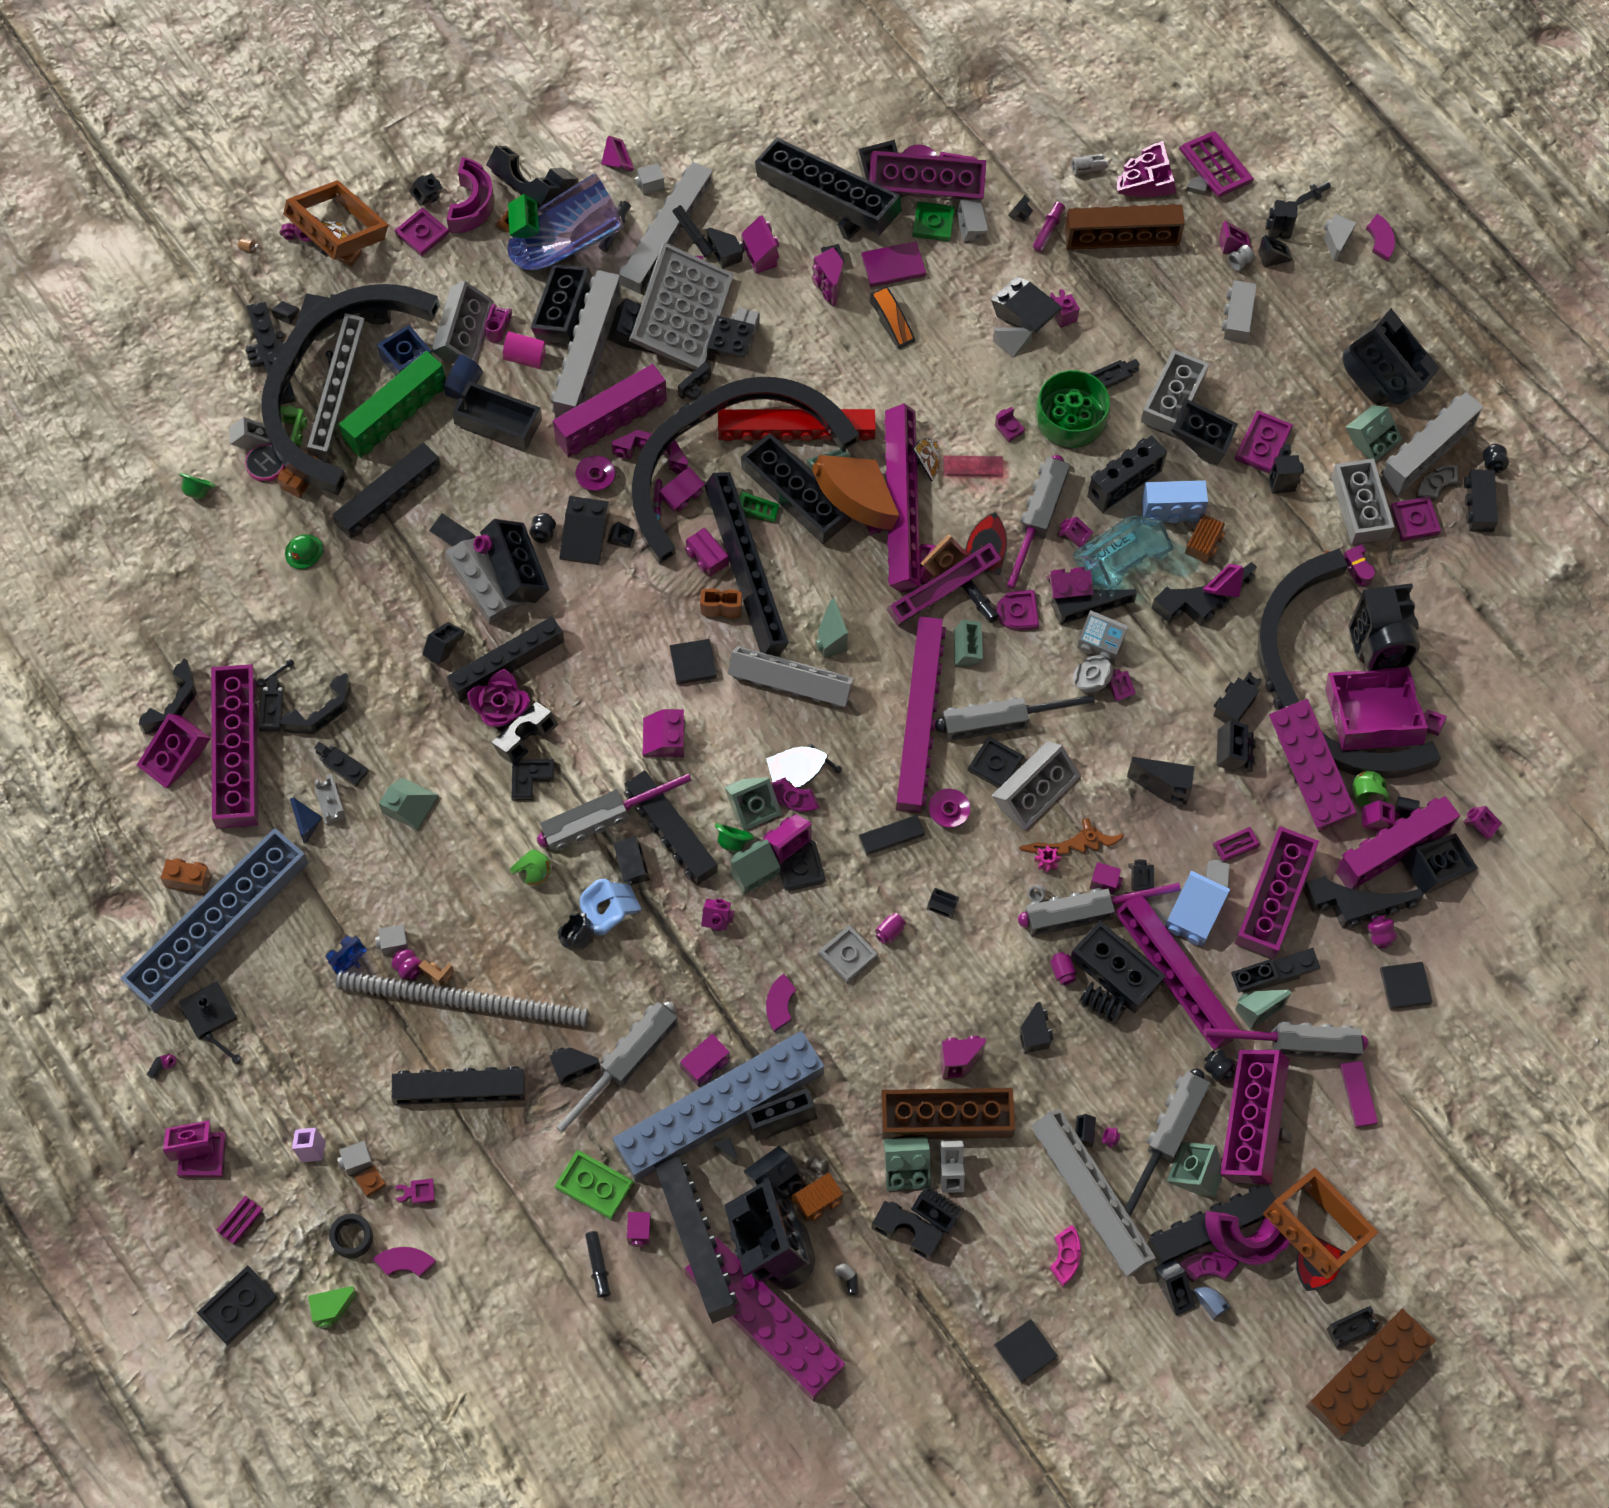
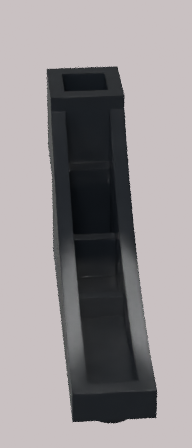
M1252 562L1244 567L1240 592L1246 583L1249 585L1256 577L1257 566ZM1167 586L1154 598L1151 608L1168 623L1174 618L1176 620L1179 619L1185 612L1201 626L1206 621L1210 622L1215 617V612L1219 608L1223 610L1229 603L1231 596L1206 593L1203 590L1205 586L1187 589H1170Z
M1326 876L1307 881L1303 888L1312 912L1316 910L1322 912L1333 907L1341 928L1347 926L1354 928L1363 921L1368 920L1372 922V919L1385 914L1391 916L1404 908L1408 910L1416 908L1424 897L1421 889L1393 894L1362 892L1328 880Z

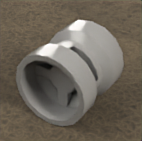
M1247 245L1241 246L1237 252L1234 251L1228 255V261L1236 271L1241 270L1245 264H1250L1255 260L1252 249Z

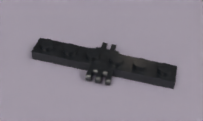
M266 302L246 305L257 346L248 347L245 351L250 361V367L264 366L268 376L272 361L275 357H278L283 341L277 340ZM289 382L285 390L282 405L296 402L291 382Z

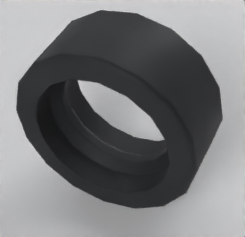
M354 1213L344 1214L338 1217L331 1225L329 1241L335 1252L340 1256L348 1259L358 1258L370 1249L373 1242V1231L368 1221L362 1216ZM350 1223L358 1224L364 1231L363 1242L353 1249L344 1248L338 1241L340 1229Z

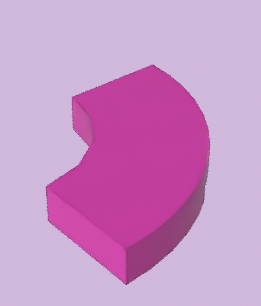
M1073 1224L1054 1237L1058 1246V1256L1049 1269L1062 1287L1074 1276L1081 1257V1243Z

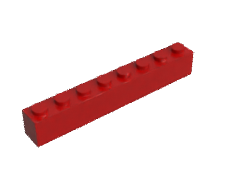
M723 409L718 412V440H762L769 433L777 440L783 441L833 440L824 426L802 409ZM841 409L859 433V440H875V409Z

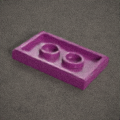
M917 241L861 252L870 287L926 276Z
M1257 410L1234 460L1270 474L1274 459L1279 456L1280 448L1286 443L1293 424Z

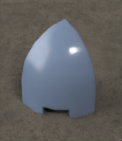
M1198 1287L1191 1291L1213 1320L1231 1308L1225 1298L1213 1288Z

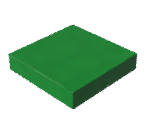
M917 201L912 237L950 242L955 206Z

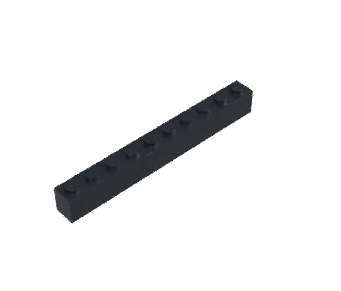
M731 472L712 473L704 487L727 555L729 556L739 591L742 592V600L759 650L765 654L780 656L789 642Z

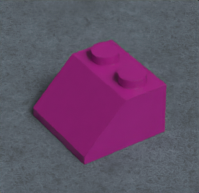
M662 709L643 718V757H684V709Z
M795 814L791 818H785L777 829H772L764 835L763 841L766 839L769 841L779 865L811 841L812 824L810 821Z

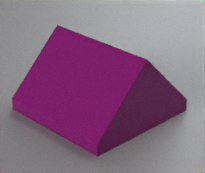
M210 1120L166 1128L163 1151L170 1162L214 1154Z

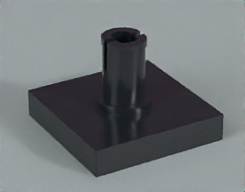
M218 981L178 1001L198 1040L205 1037L207 1033H212L237 1020Z

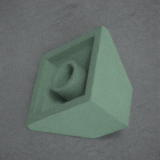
M835 598L829 602L818 630L817 640H815L818 652H822L824 658L847 651L848 632Z
M402 777L388 787L379 802V806L383 814L413 829L419 830L439 795Z
M769 777L742 779L724 787L730 805L743 830H748L782 815Z
M1290 990L1255 991L1250 995L1246 993L1237 1000L1238 1004L1235 1010L1251 1030L1284 1008L1292 993Z
M1181 1142L1167 1182L1197 1195L1215 1197L1223 1178L1220 1174L1221 1164L1218 1147L1209 1144Z

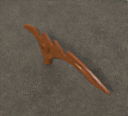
M1086 818L1082 820L1084 829L1067 841L1054 844L1036 842L1020 846L1019 849L1037 853L1038 848H1034L1035 846L1046 848L1049 845V848H1060L1057 849L1056 854H1069L1070 847L1084 853L1086 851L1085 846L1099 850V842L1105 846H1111L1121 841L1124 835L1122 833L1116 836L1104 835L1096 827H1092L1090 819Z

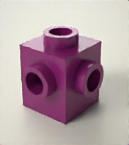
M706 899L701 926L711 928L714 931L727 930L728 923H732L734 911L731 910V902H726L724 899Z

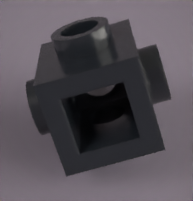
M430 173L426 176H419L409 192L417 203L422 206L428 202L433 203L437 201L443 187L440 181Z

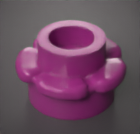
M292 223L283 224L279 234L286 240L294 239L296 237V225Z
M488 535L477 536L473 544L474 549L483 555L487 554V551L492 548L490 537Z
M1107 1127L1102 1137V1143L1107 1145L1108 1148H1112L1113 1145L1116 1146L1119 1143L1120 1133H1118L1116 1127L1114 1129Z

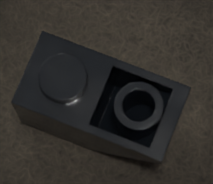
M1041 1002L1035 1004L1019 1031L1024 1054L1049 1049L1051 1041H1053L1052 1030L1047 1028L1046 1021H1048L1047 1010L1042 1008Z

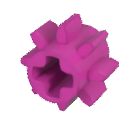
M1047 845L1043 850L1038 849L1037 854L1039 856L1034 858V862H1039L1038 870L1042 868L1046 870V873L1052 868L1057 870V863L1061 860L1060 856H1056L1057 848L1053 850Z

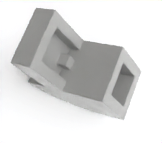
M941 1141L940 1177L942 1193L964 1192L963 1141Z

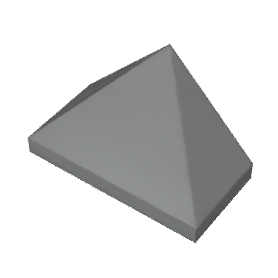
M994 328L993 342L1013 358L1031 342L1033 331L1026 328Z

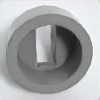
M1034 885L1028 890V897L1033 902L1042 901L1046 896V889L1042 885Z

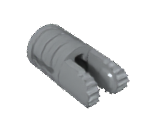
M1101 154L1071 159L1074 175L1105 170L1109 165Z

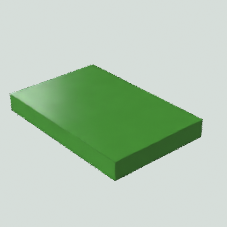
M577 1150L554 1188L612 1221L632 1188L634 1181Z

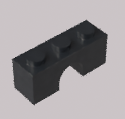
M535 702L496 737L492 744L499 756L515 765L529 752L523 743L527 737L540 735L544 738L558 726V723L550 710Z
M884 1201L872 1222L871 1229L890 1240L898 1229L905 1228L910 1230L914 1235L910 1251L930 1261L942 1240L943 1233L941 1229L932 1223L928 1225L921 1221V1217L913 1212L908 1214L901 1210L902 1207L893 1201L890 1203Z

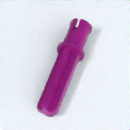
M1055 202L1050 214L1046 215V221L1033 244L1035 251H1043L1055 226L1060 223L1059 219L1065 210L1064 204Z

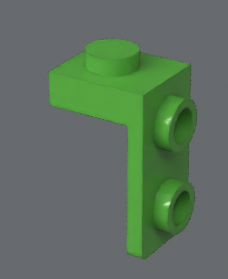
M281 406L282 423L294 424L291 440L297 447L301 446L303 441L302 431L307 427V417H305L303 409L294 406Z

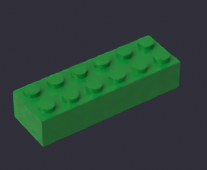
M425 351L339 423L344 444L359 458L370 453L375 445L383 442L407 418L414 416L420 407L427 405L433 396L444 390L443 385L446 379L443 365L428 351Z

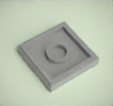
M850 925L818 951V954L846 983H849L878 958L879 955Z

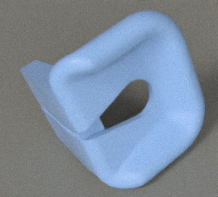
M607 879L596 880L580 897V909L592 921L594 934L598 936L607 934L624 919L625 915L636 914L642 910L629 884L610 882ZM609 899L611 904L605 913L601 915L598 911V905Z

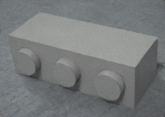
M1234 280L1232 288L1228 287L1226 299L1230 300L1229 304H1225L1224 315H1227V319H1223L1221 331H1225L1224 339L1247 342L1257 284Z

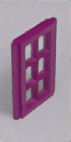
M1216 131L1207 133L1179 147L1182 154L1217 197L1246 186L1254 180ZM1210 141L1218 152L1211 154L1204 146V143ZM1199 146L1207 157L1200 159L1192 149ZM1222 155L1230 166L1222 168L1214 157ZM1210 159L1218 171L1211 173L1203 162ZM1233 169L1240 177V180L1234 182L1225 171ZM1222 174L1229 182V185L1222 187L1214 176Z

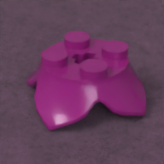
M505 669L495 673L489 679L487 686H476L467 693L471 707L482 717V721L491 727L512 724L517 717L526 711L530 704L528 694L518 689L514 676ZM499 701H503L502 705H497Z

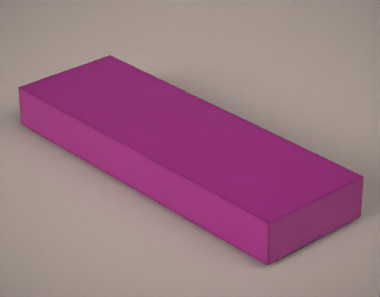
M1356 1061L1341 1064L1340 1069L1355 1128L1377 1125L1378 1121L1363 1062Z

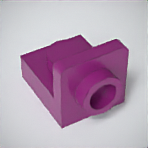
M1012 407L998 412L995 420V427L1008 443L1025 432L1024 427L1013 415L1014 409Z
M1075 516L1071 519L1066 518L1059 527L1061 529L1057 534L1060 537L1066 535L1080 548L1086 543L1093 531Z
M1113 670V676L1109 685L1115 701L1136 694L1128 671Z
M1487 806L1473 807L1468 811L1467 818L1463 821L1465 825L1473 824L1486 839L1491 838L1502 824Z

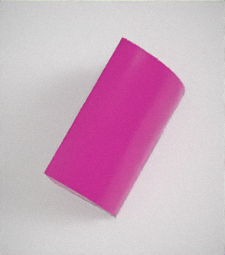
M508 331L503 347V360L540 369L546 356L545 341Z

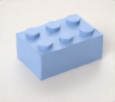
M1206 480L1146 482L1141 500L1143 523H1178L1181 521L1196 523L1200 521L1203 514H1205L1208 504Z

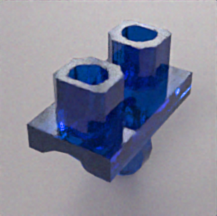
M346 935L341 940L340 944L343 948L340 951L330 950L325 955L328 964L335 974L338 975L341 970L345 972L352 966L359 969L361 964L358 960L367 949L356 935L353 938Z

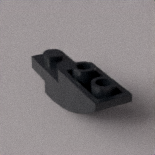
M1310 948L1273 961L1269 959L1233 971L1231 974L1237 991L1240 993L1300 979L1301 975L1320 970L1321 968L1314 948Z

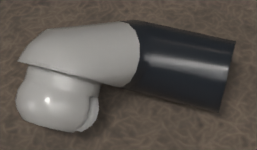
M847 1264L837 1265L834 1272L837 1277H843L847 1281V1295H857V1274Z

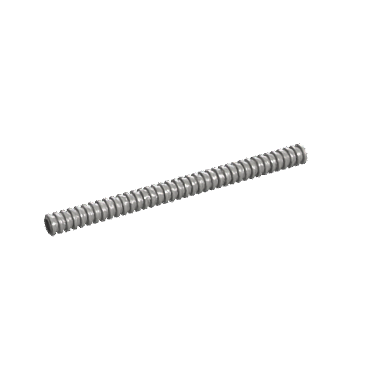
M342 970L338 973L336 979V987L339 990L341 988L346 991L350 989L352 992L357 990L358 993L361 991L365 994L370 992L371 995L376 993L378 996L383 994L384 997L390 995L391 998L394 996L397 999L403 997L404 1000H407V998L410 1001L416 999L417 1002L423 1000V1003L429 1001L430 1004L436 1002L437 1005H440V1003L443 1006L449 1004L450 1007L456 1005V1008L462 1006L463 1009L469 1007V1010L475 1008L476 1011L482 1009V1012L489 1010V1013L495 1011L496 1014L501 1012L502 1015L508 1013L509 1016L514 1014L515 1017L521 1015L522 1018L527 1016L529 1019L534 1017L535 1020L540 1018L542 1021H546L547 1019L549 1022H562V1024H575V1026L582 1025L584 1028L587 1026L589 1017L587 1008L582 1010L581 1007L575 1009L574 1006H571V1008H568V1005L562 1007L561 1004H558V1006H555L554 1003L548 1005V1002L542 1004L541 1001H538V1003H535V1000L529 1002L528 999L522 1001V998L515 1000V997L509 999L508 996L503 998L502 995L496 997L495 994L490 996L489 993L483 995L482 992L477 994L476 991L470 993L469 990L464 992L462 989L457 991L456 988L449 989V987H445L444 989L443 986L436 987V985H432L431 987L429 984L423 985V983L416 984V982L410 983V981H397L394 978L390 980V978L384 979L381 976L377 978V976L371 977L368 974L364 976L361 973L357 975L355 972L351 974L348 971L344 973Z

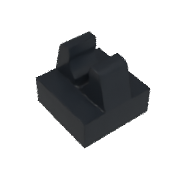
M1024 195L1008 216L1013 220L1017 216L1025 221L1033 212L1032 208L1027 204L1030 199Z

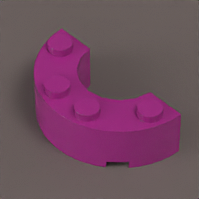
M461 157L458 170L460 186L468 188L472 193L465 201L458 204H450L447 216L449 233H463L477 228L488 219L494 207L493 187L489 173L476 161Z
M1206 1211L1205 1223L1211 1242L1222 1254L1240 1262L1251 1265L1268 1263L1276 1259V1255L1282 1250H1286L1290 1244L1288 1239L1267 1218L1263 1219L1262 1225L1256 1233L1249 1237H1244L1239 1228L1238 1217L1227 1213Z

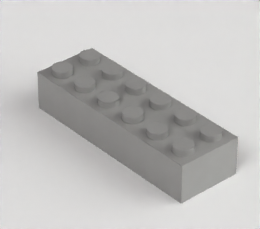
M1467 392L1461 397L1456 396L1450 403V407L1447 409L1444 407L1438 413L1435 420L1431 419L1425 425L1422 432L1418 431L1415 433L1409 444L1404 443L1396 456L1391 455L1385 462L1386 467L1381 472L1382 478L1380 481L1396 497L1401 495L1475 427L1483 406Z

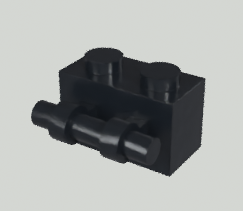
M1284 444L1280 448L1279 456L1274 459L1269 474L1272 494L1295 492L1297 485L1300 484L1301 474H1304L1303 462H1300L1299 455L1291 456L1292 450L1289 444Z
M1230 720L1218 729L1216 766L1235 771L1242 765H1245L1246 772L1253 771V765L1255 764L1253 749L1256 747V740L1254 739V733L1248 732V725Z

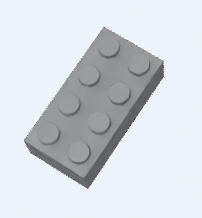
M1173 349L1143 410L1141 423L1176 436L1171 429L1185 398L1194 402L1206 377L1209 363Z
M1374 458L1335 464L1331 478L1351 545L1390 539L1394 530V524Z

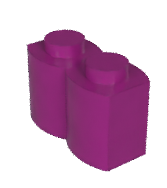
M688 467L663 487L658 495L673 512L677 509L682 511L689 505L687 502L692 497L696 499L704 492L702 489L705 484Z

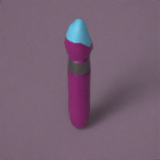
M659 478L655 482L653 511L657 520L661 517L660 508L662 500L658 495L662 489V480Z

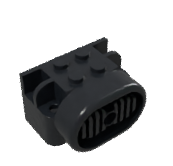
M1392 308L1381 319L1374 321L1369 327L1364 329L1356 340L1345 348L1342 356L1343 365L1348 375L1364 395L1376 404L1388 402L1401 404L1422 391L1440 369Z
M1412 583L1363 590L1348 628L1357 659L1364 658L1368 671L1408 667L1415 660L1420 649V643L1416 631L1419 629V623L1414 613L1415 603L1410 598V592L1413 588Z
M767 1179L724 1205L731 1228L730 1237L736 1245L735 1254L740 1260L743 1274L746 1277L752 1274L755 1280L759 1282L768 1280L775 1287L783 1290L794 1289L809 1278L815 1265V1253L809 1233L805 1225L797 1219L789 1197L771 1180Z

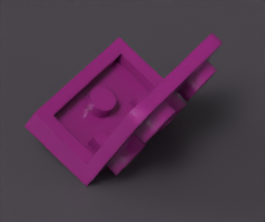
M1085 567L1070 569L1068 573L1065 572V569L1050 571V575L1046 576V580L1050 579L1052 599L1093 595L1091 570L1086 571Z

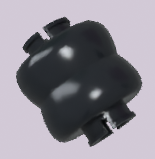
M1491 444V446L1489 445L1484 449L1482 457L1486 470H1494L1495 473H1501V471L1503 472L1509 466L1507 449L1504 446Z
M547 513L535 515L529 530L530 536L537 543L551 541L554 536L556 521Z
M1213 1050L1204 1059L1206 1061L1204 1070L1211 1074L1217 1082L1223 1079L1226 1082L1235 1073L1233 1070L1235 1062L1228 1058L1223 1050H1219L1216 1053Z

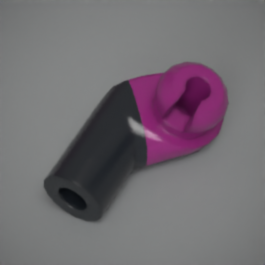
M172 1054L156 1057L146 1075L156 1080L161 1070L175 1066L177 1062L176 1057Z

